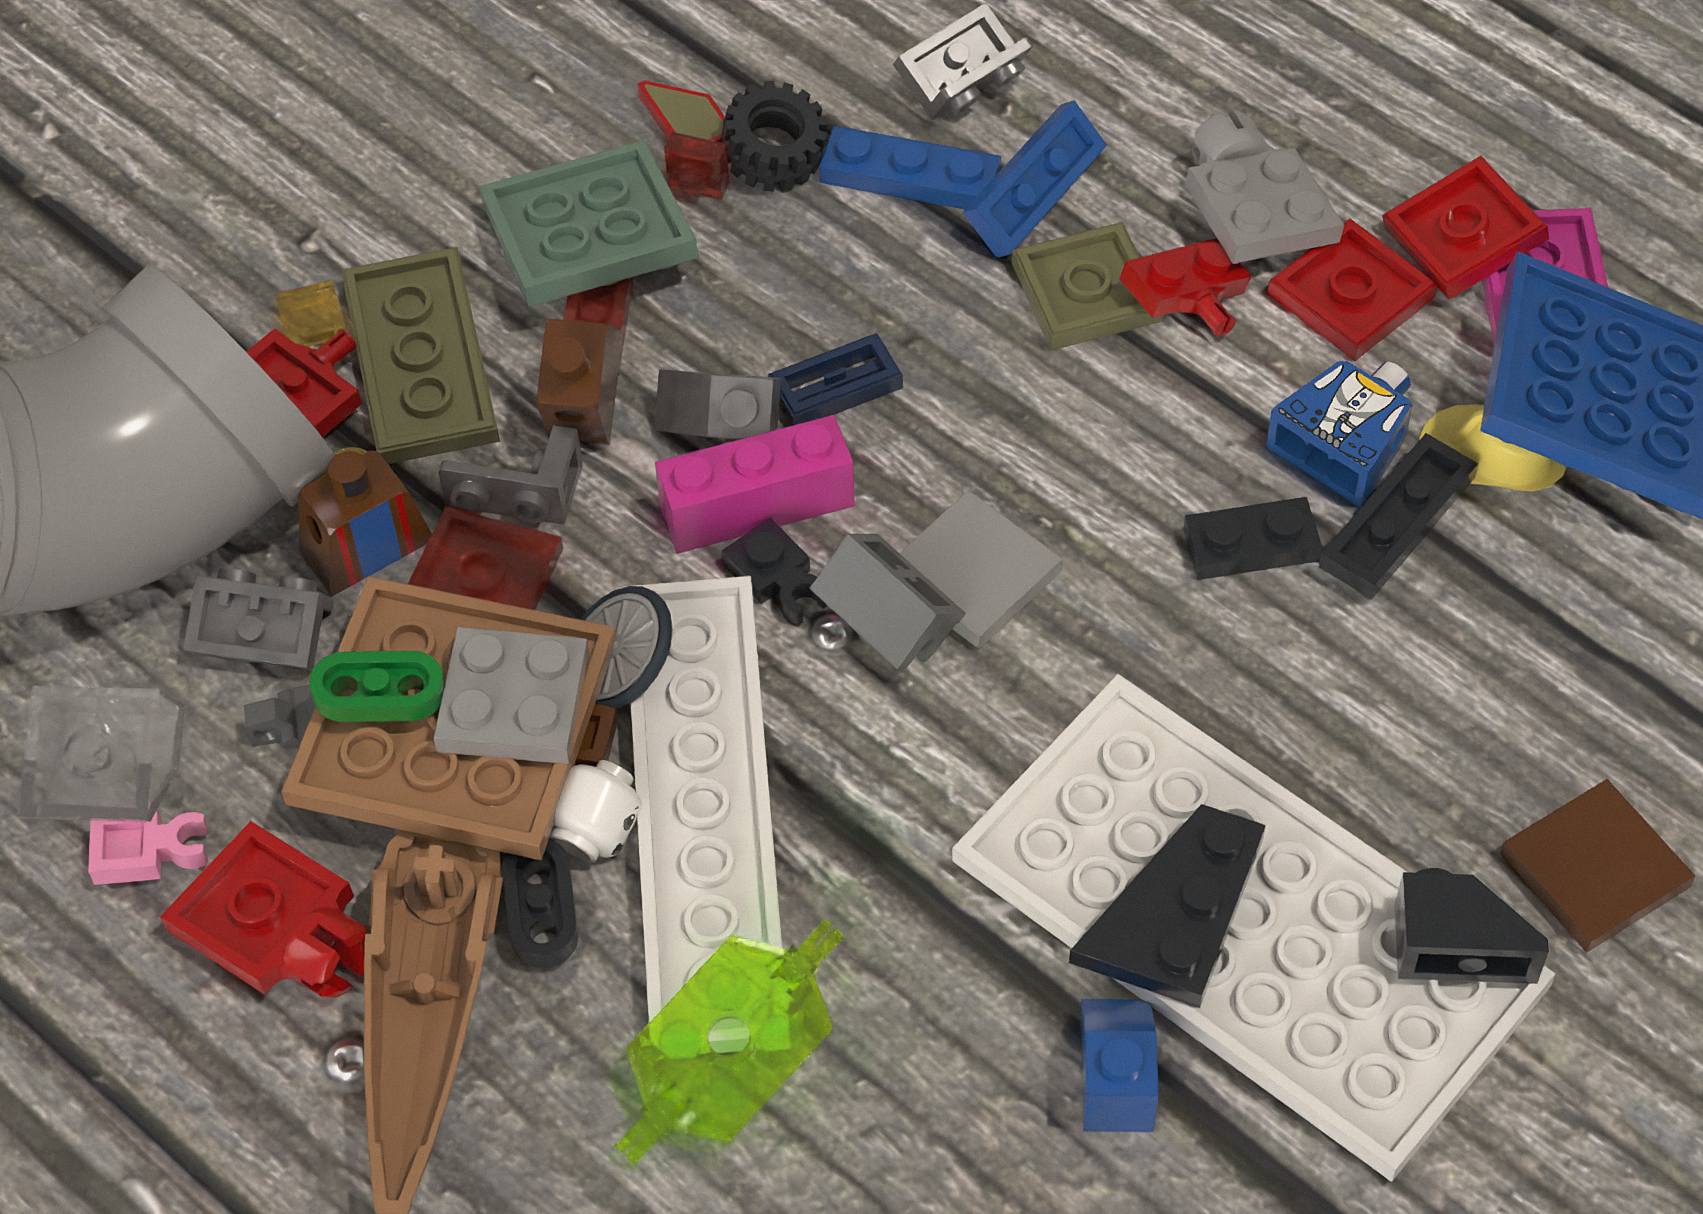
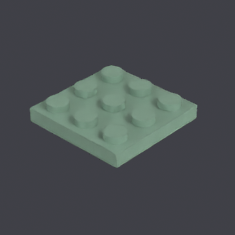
M645 140L479 186L483 207L528 307L544 302L557 301L568 295L600 286L612 285L620 280L658 269H668L676 264L699 258L696 238Z

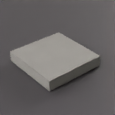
M969 490L900 552L907 561L966 613L962 620L956 623L952 629L978 649L1062 571L1063 564L1062 557Z

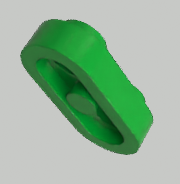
M420 651L337 652L321 659L314 666L309 678V686L316 709L324 717L338 722L416 721L432 715L441 706L445 687L439 663L432 656ZM411 689L422 690L414 695H403ZM344 690L356 691L351 696H337Z

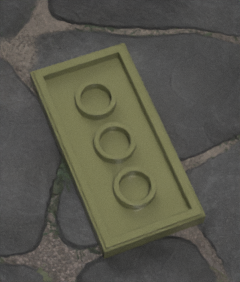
M458 247L341 269L355 342L357 344V353L376 451L380 453L387 464L500 442Z

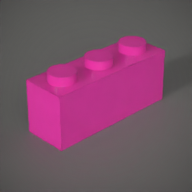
M835 415L655 462L660 508L676 554L742 537L770 517L779 526L855 506L853 460Z

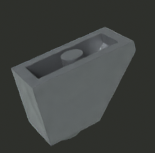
M659 369L655 430L729 439H744L777 430L781 378Z

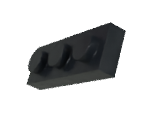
M1425 433L1321 553L1319 568L1372 600L1475 479L1479 463Z

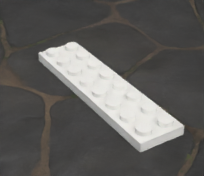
M751 576L635 585L655 591L666 602L671 613L673 628L671 647L658 677L641 696L631 702L636 793L642 800L641 809L637 813L652 1059L790 1047Z

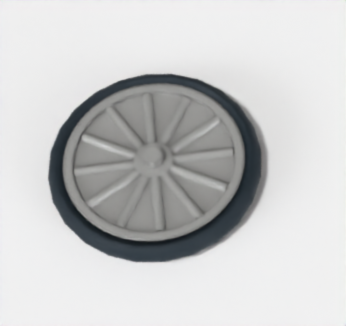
M628 586L610 592L593 604L580 619L613 626L616 631L617 641L614 642L613 653L595 704L606 705L616 708V710L630 704L650 687L666 662L673 632L671 613L666 602L655 591L642 586Z

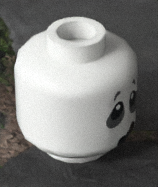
M599 760L596 767L581 764L572 767L556 807L554 825L549 839L560 844L568 855L587 863H596L598 857L609 858L618 855L637 823V813L642 806L641 798L630 787L634 781L633 776L622 767L606 760Z

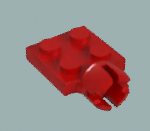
M252 821L238 833L160 916L169 933L264 995L279 981L292 979L321 997L337 998L352 989V984L334 973L337 965L359 978H362L364 975L365 934L369 932L365 925L343 912L346 905L355 897L349 882Z

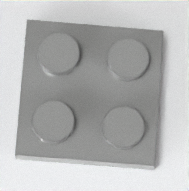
M457 627L434 734L436 751L569 764L589 656L587 638Z

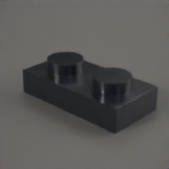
M1307 497L1185 515L1183 531L1197 580L1318 562L1321 558L1322 544Z

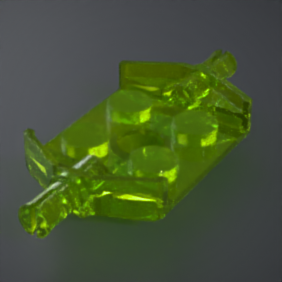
M823 918L821 923L798 948L792 944L789 949L730 935L626 1047V1052L644 1102V1106L640 1109L643 1115L618 1143L614 1144L631 1163L636 1166L639 1160L663 1134L667 1136L670 1132L729 1148L735 1143L734 1138L820 1043L826 1037L830 1039L834 1034L833 1025L815 974L819 971L818 966L845 939L842 933L836 927L832 931V924ZM728 1018L737 1019L744 1023L750 1033L745 1048L738 1054L731 1056L718 1054L709 1045V1034L713 1026L719 1021Z

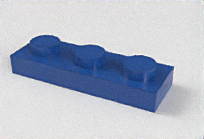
M1075 100L1061 104L964 210L963 214L996 258L1009 255L1095 160L1107 144Z
M834 125L819 166L820 183L965 210L1001 171V156Z

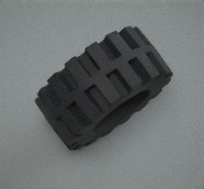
M764 81L763 89H758L754 83L746 87L744 95L738 92L733 97L731 105H728L721 136L720 148H723L722 158L725 164L731 163L730 172L736 178L744 174L746 176L745 184L753 188L759 182L764 184L763 191L773 192L775 185H781L783 191L791 190L795 180L800 185H803L809 181L810 173L815 174L819 167L826 142L827 119L826 116H821L822 107L818 101L810 104L811 94L803 89L798 94L792 92L794 86L792 84L784 82L782 88H775L774 81ZM763 127L779 128L789 133L795 139V142L783 146L769 145L760 141L752 131Z

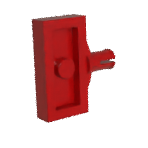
M1214 238L1128 260L1125 262L1119 279L1152 318L1174 312H1193L1200 315L1212 329L1215 336L1220 337L1221 334L1224 336L1233 329L1236 319L1219 301L1244 294L1252 276L1240 262L1232 264L1219 240Z
M274 328L246 351L302 412L322 438L362 405L358 389L339 376L334 369L338 362L357 349L354 338L348 332L345 333L344 329L340 328L335 335L318 349H312L311 347L294 343Z

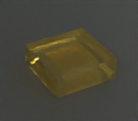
M333 280L275 294L285 336L294 343L308 347L325 343L340 328L344 329L345 333H347Z

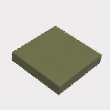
M1123 222L1012 250L1013 268L1051 351L1163 322V316L1152 318L1119 279L1125 262L1140 258Z

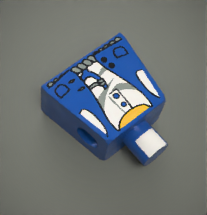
M1348 361L1336 362L1271 410L1266 448L1361 508L1371 496L1406 438L1413 407L1409 399L1403 396L1411 386L1408 374L1400 366L1392 362H1384L1372 375L1367 374Z

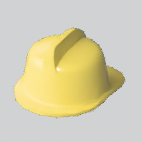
M1455 405L1441 410L1425 423L1419 437L1420 440L1427 433L1479 463L1475 479L1470 484L1534 492L1549 488L1563 477L1567 467L1557 461L1481 432L1484 405Z

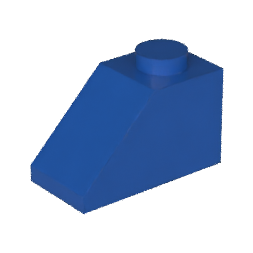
M1081 999L1083 1131L1154 1132L1159 1092L1157 1036L1151 1003L1142 999Z

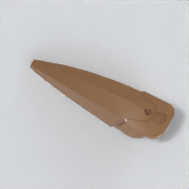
M400 830L391 839L380 866L372 871L369 912L371 932L365 934L364 1076L367 1137L375 1214H409L429 1162L449 1100L482 971L489 933L494 934L503 882L500 851Z

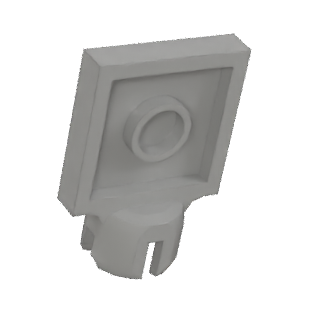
M1231 110L1229 113L1237 129L1232 128L1225 115L1221 112L1211 116L1200 125L1195 132L1194 143L1196 147L1192 148L1191 152L1199 166L1189 167L1185 185L1232 264L1340 242L1344 224L1295 147L1274 149L1269 146L1252 119L1237 110Z

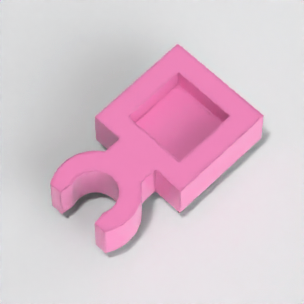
M158 808L91 814L88 872L93 884L161 879V862L173 861L176 865L185 869H197L208 864V856L203 844L183 845L184 841L191 836L209 834V827L205 816L198 812H187L176 816L169 824H162Z

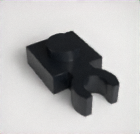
M771 517L721 550L723 565L734 577L751 576L752 595L760 604L776 595L781 602L783 617L792 625L798 627L803 623V609L796 602L798 599L803 597L812 598L822 609L828 606L809 589L817 578L813 574H808L810 572V557Z

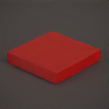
M1482 156L1477 157L1382 215L1385 229L1423 272L1438 284L1439 290L1448 300L1511 263L1517 252L1526 254L1549 240L1547 225Z
M1349 218L1343 223L1344 228L1339 243L1309 249L1269 280L1267 294L1348 357L1356 361L1436 297L1438 284Z

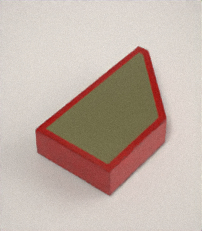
M646 80L637 83L638 97L685 166L723 151V148L720 147L725 116L710 94Z

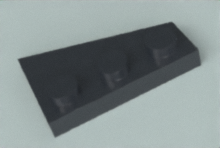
M1201 804L1072 947L1069 963L1200 1008L1263 842L1266 825Z

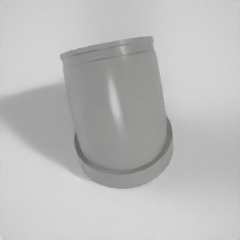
M148 264L101 307L108 319L89 334L62 349L39 357L20 361L0 362V616L71 608L115 597L160 580L207 556L246 530L280 500L293 507L298 502V493L304 486L328 474V464L335 454L308 419L247 352L199 304L168 276L151 264Z

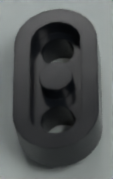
M551 839L548 840L542 860L506 853L502 862V877L508 932L512 949L515 955L529 966L549 968L559 965L572 955L576 949L579 937L572 876L567 853L560 844ZM536 874H545L549 877L541 884L527 882L530 877ZM544 932L556 935L552 941L547 943H537L534 941L537 935Z

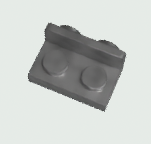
M219 568L217 578L196 575L183 651L190 654L313 670L323 612L332 613L334 604L333 599L320 592H316L318 582L296 577L280 576L278 586L256 584L257 574L230 568Z

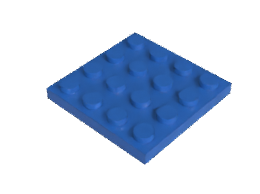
M1517 252L1507 268L1480 431L1494 436L1503 442L1514 444L1557 461L1564 466L1572 467L1615 484L1622 489L1630 490L1673 507L1680 512L1703 519V325Z

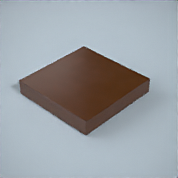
M1605 779L1504 841L1500 852L1503 858L1586 953L1689 889L1695 878L1692 871L1608 779Z

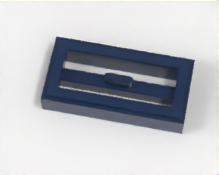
M878 333L768 374V377L781 378L779 406L783 413H788V420L791 426L835 415L903 388V374ZM876 357V360L865 363L850 370L846 369L847 367ZM824 377V380L810 384L795 391L791 390L792 388H795L797 386Z

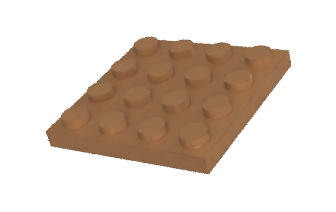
M368 576L338 652H424L432 656L439 663L444 683H446L457 627L587 638L589 656L569 764L437 752L434 734L440 707L432 715L416 721L370 722L333 721L320 714L315 707L282 789L285 805L542 860L554 825L555 811L569 771L574 767L613 653L614 642L617 641L615 627ZM411 689L403 695H414L422 690ZM344 690L337 696H351L356 691Z

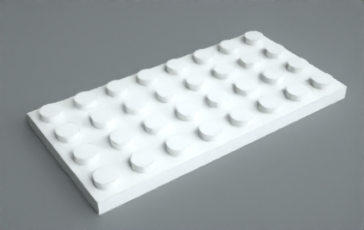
M1117 674L952 848V861L1072 948L1201 804L1266 825L1263 842L1201 1007L1198 1008L1120 980H1114L1140 999L1150 1002L1151 1007L1392 1182L1551 987L1556 973L1544 966L1538 984L1398 979L1394 905L1402 874L1407 871Z

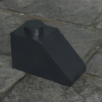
M1427 868L1416 873L1403 872L1394 905L1398 979L1538 984L1549 953L1548 939L1479 879L1469 874H1452L1441 868Z

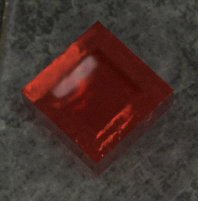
M671 132L664 147L668 186L689 194H700L723 199L730 183L727 144Z

